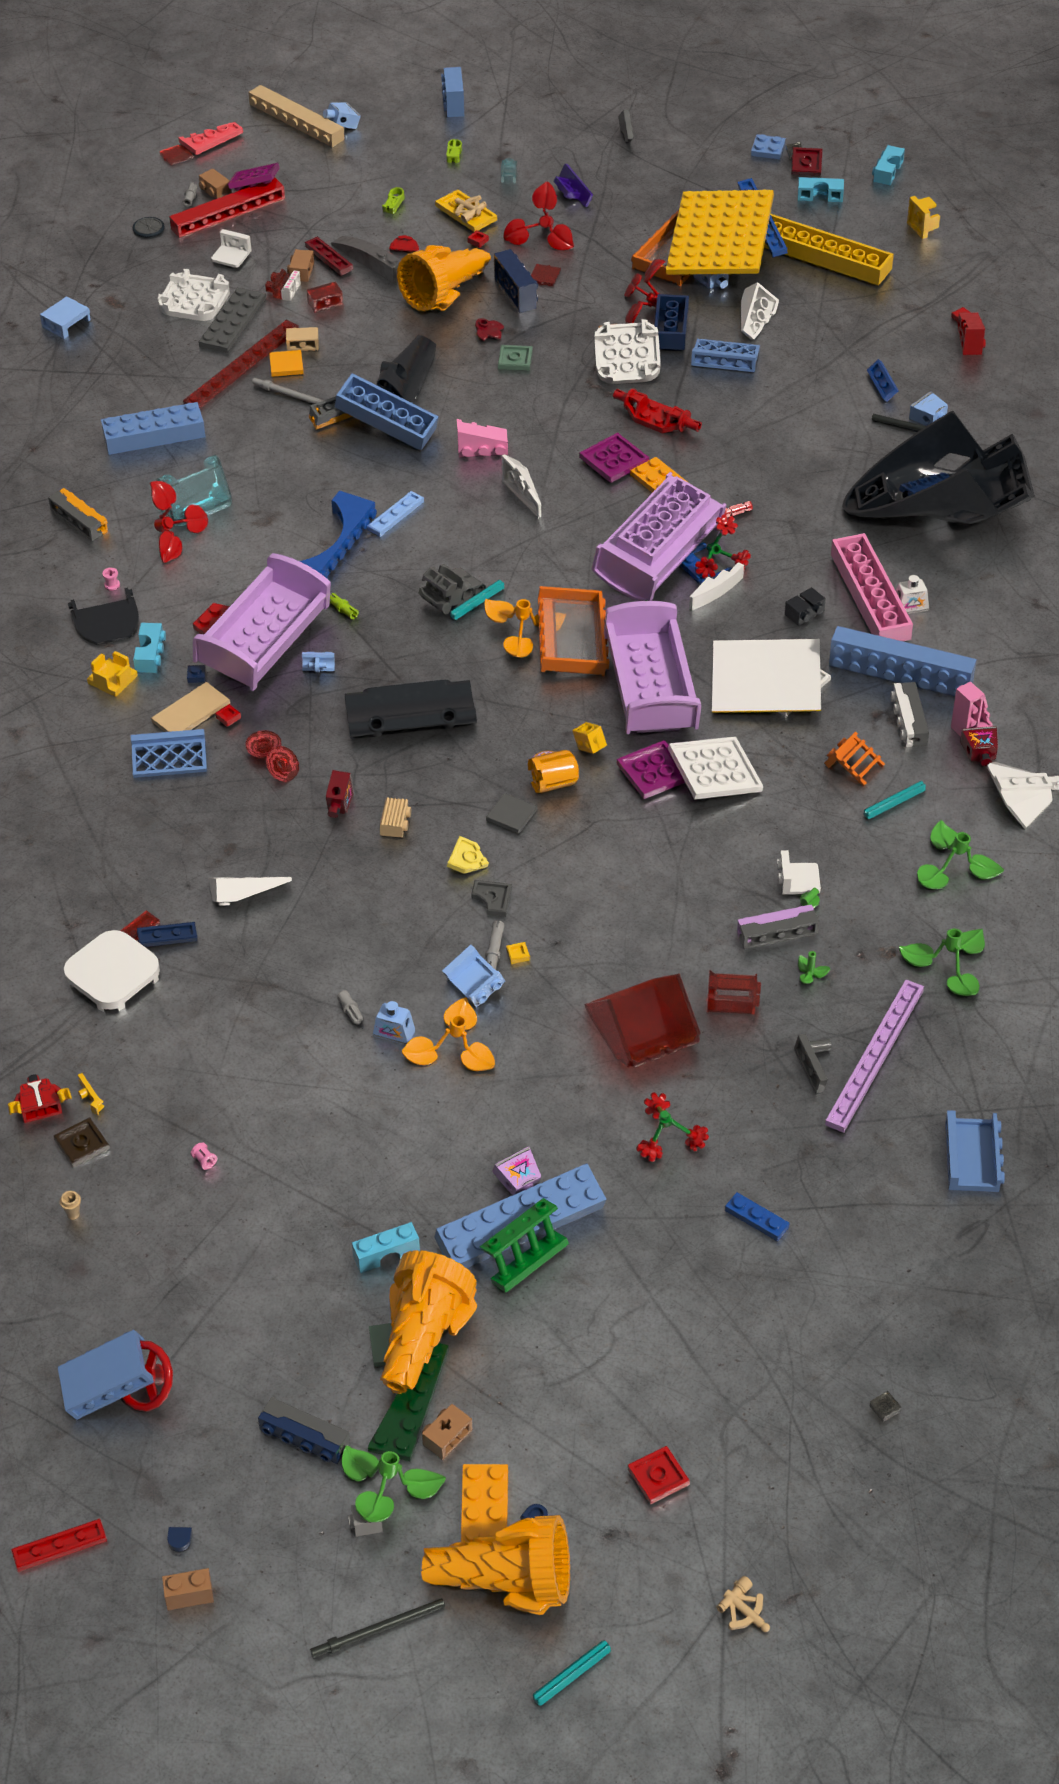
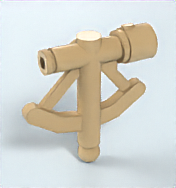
M480 195L465 201L456 198L455 203L459 206L455 214L459 216L460 213H463L461 219L464 223H467L473 216H479L481 210L487 204L483 201L478 205L481 200Z
M742 1576L734 1582V1589L732 1591L728 1589L723 1595L724 1599L716 1608L720 1613H723L730 1607L731 1622L728 1625L730 1630L746 1628L754 1623L763 1632H768L770 1625L765 1623V1620L759 1616L763 1607V1595L760 1593L756 1597L744 1595L753 1586L751 1580L746 1576ZM743 1601L755 1602L754 1610ZM735 1607L746 1616L745 1619L736 1620Z

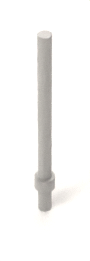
M255 377L252 380L253 384L261 386L265 390H273L312 404L324 401L273 384L269 380L264 381Z

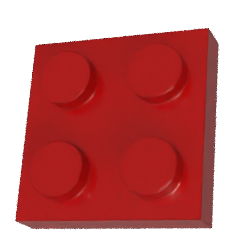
M667 1446L628 1464V1471L650 1505L690 1485L689 1478Z

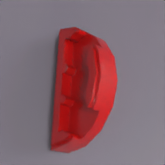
M402 235L391 242L389 250L416 252L419 251V245L412 237Z

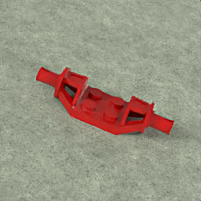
M634 388L630 389L628 393L616 389L613 393L614 399L624 402V409L628 411L635 423L662 434L674 430L683 432L686 428L699 432L702 427V422L691 418L689 410L684 411L677 406L673 408L649 399L647 394L637 392Z

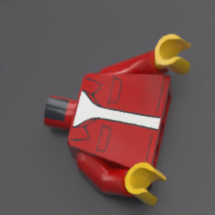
M30 1075L27 1078L28 1083L20 1086V1092L16 1094L14 1101L8 1103L9 1115H12V1113H22L24 1123L62 1114L60 1102L63 1103L67 1099H72L69 1088L61 1089L56 1084H51L47 1078L40 1080L38 1075Z

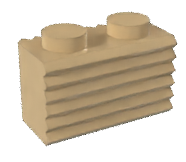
M318 327L286 328L287 351H318Z
M386 798L380 821V836L403 838L404 831H408L407 818L411 817V807H408L407 799Z

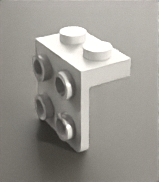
M222 229L220 232L221 246L211 257V261L238 268L251 252L250 236Z
M789 850L781 851L780 858H777V870H780V873H778V884L782 886V894H804L810 892L814 887L820 893L818 864L790 863Z

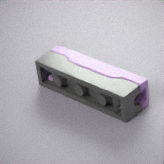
M811 904L738 919L737 934L743 948L748 949L818 934L819 920Z

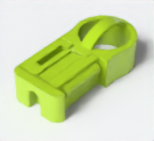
M452 139L447 143L446 159L448 163H452V161L459 163L462 142L458 139Z
M395 187L390 190L386 203L382 205L383 212L395 214L405 199L402 188Z

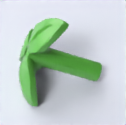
M815 951L808 953V959L802 955L799 956L798 968L800 971L805 972V974H801L799 980L803 983H812V976L820 979L830 971L828 966H818L815 968Z

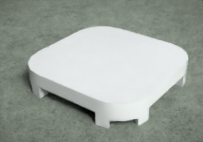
M183 269L184 272L177 274L172 273L170 275V282L163 294L158 295L159 309L163 314L198 321L211 320L218 315L230 294L229 281L224 279V275L218 274L216 278L192 275L189 269Z
M641 319L642 323L610 325V322L603 323L604 325L595 331L594 336L598 377L608 384L648 382L655 379L660 373L661 367L657 327L644 319Z
M111 930L100 934L70 957L65 963L64 972L67 985L70 988L75 987L95 1002L97 1009L104 1012L105 1009L118 1008V1011L124 1009L125 1002L150 982L155 984L159 980L160 968L158 958L154 953L122 931Z

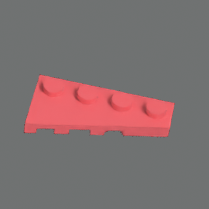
M231 122L217 126L216 130L207 129L202 134L197 135L193 133L188 138L182 136L178 137L180 144L195 155H198L229 139L237 137L243 133V128L237 123Z

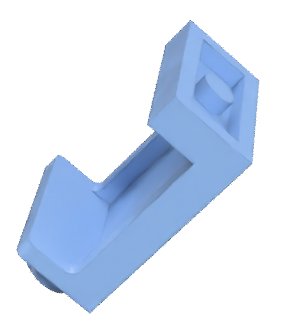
M67 296L40 314L42 327L63 339L69 336L67 328L81 319L87 322L91 320L89 308Z
M472 945L467 947L442 970L446 978L476 1008L483 1004L494 991L500 989L505 982L501 973L496 971L482 958Z

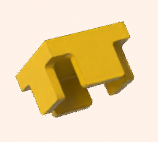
M916 196L909 197L907 224L924 239L928 237V232L939 228L940 215L930 216L929 209L936 208L937 204L930 197L918 199Z
M114 651L112 653L113 659L108 658L105 660V655L101 653L91 662L92 674L87 678V682L89 685L117 697L138 676L137 670L130 667L129 658L123 654Z

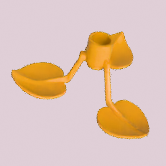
M485 599V613L494 622L504 623L508 618H513L516 613L517 618L520 620L519 637L510 636L506 638L503 647L508 654L514 657L528 656L533 650V642L530 638H522L523 621L530 615L534 626H538L539 629L538 614L533 615L532 608H530L531 603L526 599H520L517 601L516 606L513 607L512 604L505 601ZM555 613L556 632L561 629L566 617L565 614Z
M466 997L456 1001L445 1011L443 1018L449 1028H446L445 1033L435 1046H433V1042L430 1039L419 1036L411 1039L401 1051L403 1056L414 1064L423 1066L432 1064L438 1057L435 1050L440 1047L447 1035L451 1034L452 1037L458 1038L462 1036L466 1050L461 1054V1062L467 1069L484 1071L493 1069L495 1066L494 1056L487 1046L479 1042L471 1044L470 1047L467 1044V1033L465 1030H469L476 1025L477 1015Z

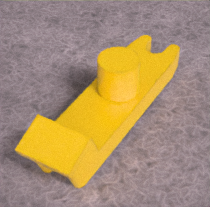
M80 1073L77 1076L83 1089L79 1090L78 1094L81 1099L89 1096L92 1101L90 1104L91 1111L98 1116L99 1112L104 1108L103 1100L97 1096L83 1073Z

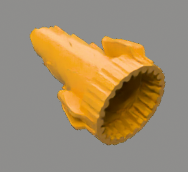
M428 245L425 251L419 250L405 255L399 262L397 281L400 292L406 302L418 311H428L436 308L444 311L460 296V292L454 290L455 288L460 287L461 283L473 279L472 276L483 273L485 266L491 260L490 253L477 248L451 252L449 247Z
M422 1250L408 1251L402 1255L394 1274L395 1283L391 1285L389 1294L392 1330L389 1346L383 1361L386 1364L380 1377L383 1384L390 1388L393 1393L401 1394L405 1393L407 1389H413L418 1382L424 1363L428 1364L434 1347L439 1344L444 1329L448 1328L449 1334L456 1336L477 1309V1304L474 1300L477 1290L475 1276L462 1264L444 1255Z
M560 1515L535 1516V1518L519 1520L495 1533V1536L473 1537V1541L456 1542L448 1547L424 1548L421 1571L422 1580L433 1585L461 1586V1589L464 1590L490 1589L491 1592L508 1591L511 1593L504 1598V1606H511L517 1610L543 1615L550 1607H558L565 1604L569 1595L570 1553L564 1521Z

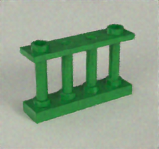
M544 1198L480 1246L482 1251L495 1258L499 1272L490 1278L494 1286L505 1293L569 1244L567 1237L553 1229L549 1215L558 1209L555 1204ZM542 1222L546 1236L538 1241L534 1227ZM527 1234L530 1248L522 1254L518 1239ZM511 1246L515 1260L506 1266L502 1251Z

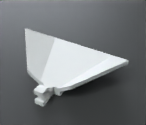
M997 762L989 763L987 766L1006 807L1024 829L1051 804V789L1059 790V776L1048 777L1046 773H1033Z

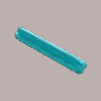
M497 580L450 612V617L454 620L459 619L483 603L485 599H489L505 588L504 582Z
M919 781L864 809L863 815L867 819H871L924 792L926 785L923 781Z
M602 1640L533 1693V1700L536 1704L542 1706L609 1654L611 1651L610 1645L605 1640Z

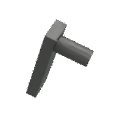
M806 1034L798 1035L794 1046L796 1054L815 1093H823L828 1079L815 1053L830 1051L832 1048L830 1039L809 1042Z

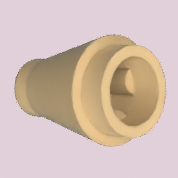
M66 1191L60 1198V1205L69 1219H77L80 1216L81 1197L75 1191Z

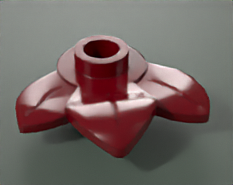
M480 318L475 323L477 336L481 340L485 341L488 336L501 339V330L504 329V326L500 322Z

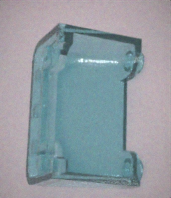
M216 455L204 460V467L206 469L177 480L171 475H164L156 479V481H162L171 485L176 493V501L171 504L172 509L166 516L172 518L173 521L186 519L184 515L185 509L193 504L200 506L208 516L232 504V495L221 461ZM187 522L178 523V524H174V525H175V526H184V525H186Z

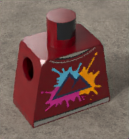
M996 726L962 729L960 743L971 762L980 761L982 766H988L989 763H992V760L996 759L998 750Z
M332 770L326 792L327 814L332 818H337L339 813H347L354 795L351 773Z

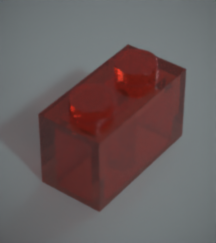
M336 282L307 289V301L315 313L343 305V292Z

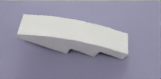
M738 562L730 572L722 570L715 579L707 577L690 596L689 609L695 610L732 589L743 578L744 565Z

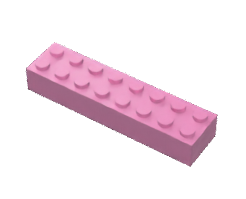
M866 534L833 539L831 556L871 634L899 641L911 640L913 623Z

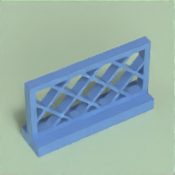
M697 338L695 347L692 350L691 366L755 372L760 345Z
M204 729L131 735L133 778L207 772ZM193 746H202L197 753L191 750ZM179 747L184 749L179 754L172 751L174 748ZM157 749L165 750L161 756L157 755L154 751ZM145 750L147 753L142 758L136 754V751ZM187 752L193 755L189 761L182 758ZM169 753L175 757L170 763L164 760ZM150 755L156 758L152 764L145 761ZM199 759L203 762V766H193L192 763ZM178 760L184 763L181 768H176L173 765ZM159 762L166 765L165 768L160 770L155 768ZM142 763L148 767L145 771H137V767Z

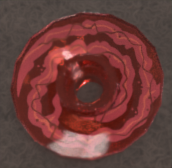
M268 730L252 733L245 742L248 753L259 758L268 757L271 750H277L282 746L279 735Z
M278 746L268 752L266 766L269 773L275 779L287 782L297 776L299 761L292 750L287 747Z

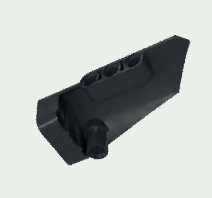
M418 334L392 362L382 361L377 386L413 403L415 397L420 394L434 359L436 344L427 337Z

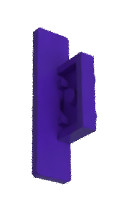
M564 164L559 177L556 176L553 182L562 191L565 198L578 199L584 207H588L593 194L568 164Z

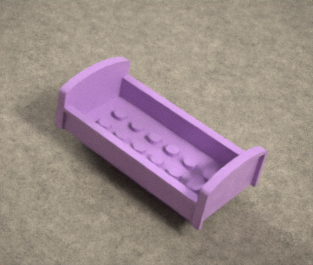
M671 472L666 475L662 484L603 544L600 543L596 547L592 571L606 584L637 601H651L653 599L655 591L712 530L717 531L716 526L718 524L716 519L718 517L721 518L727 506L725 503L720 504L710 498L711 495L678 476L673 477Z
M272 553L267 558V567L204 635L197 634L193 638V662L199 661L250 686V690L254 691L261 678L323 609L328 608L330 605L331 582L322 574L300 561Z
M636 601L615 605L606 609L604 637L608 639L625 713L626 734H630V731H637V733L677 731L680 728L686 727L699 729L701 701L699 698H696L676 620L677 607L673 603Z

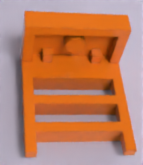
M855 731L848 739L844 737L837 744L839 747L837 750L833 748L826 755L828 759L824 764L830 768L838 761L864 786L866 782L862 777L876 763L881 767L885 763L880 759V755L877 756L873 752L874 749L872 747L869 748L865 744L866 741L864 739L861 740L856 736L858 733ZM861 747L865 751L864 755L850 767L846 763L847 760ZM869 755L873 761L858 775L854 769Z

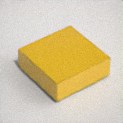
M525 942L506 946L511 964L530 961V955Z

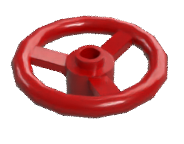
M140 1340L141 1349L150 1350L145 1369L153 1376L154 1383L146 1386L150 1402H139L132 1398L130 1394L122 1399L128 1406L137 1411L149 1412L160 1407L168 1398L173 1385V1369L170 1359L162 1347L152 1341ZM158 1358L161 1361L162 1365L156 1364ZM163 1384L161 1392L158 1394L156 1386Z

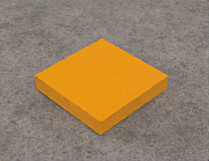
M301 350L269 352L272 377L304 374Z

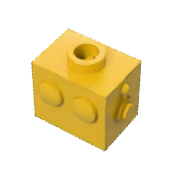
M585 722L572 730L579 750L594 754L607 746L602 728L599 725Z

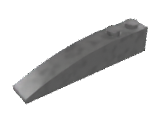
M341 236L331 242L332 246L393 284L397 282V268L401 261V258L373 243L354 237Z

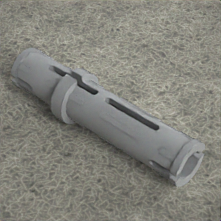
M497 921L492 923L489 947L485 952L486 961L495 970L497 961L500 960L501 956L499 951L505 926L501 921H499L498 926Z

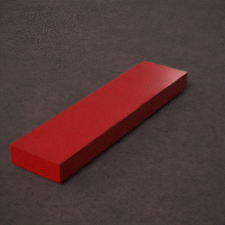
M97 1519L12 1548L11 1551L17 1571L21 1572L107 1542L101 1520Z

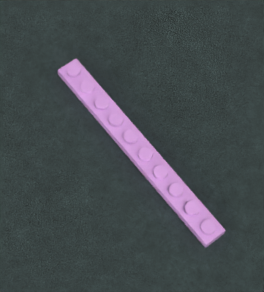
M909 980L904 981L825 1122L826 1126L843 1133L845 1132L922 995L924 986Z

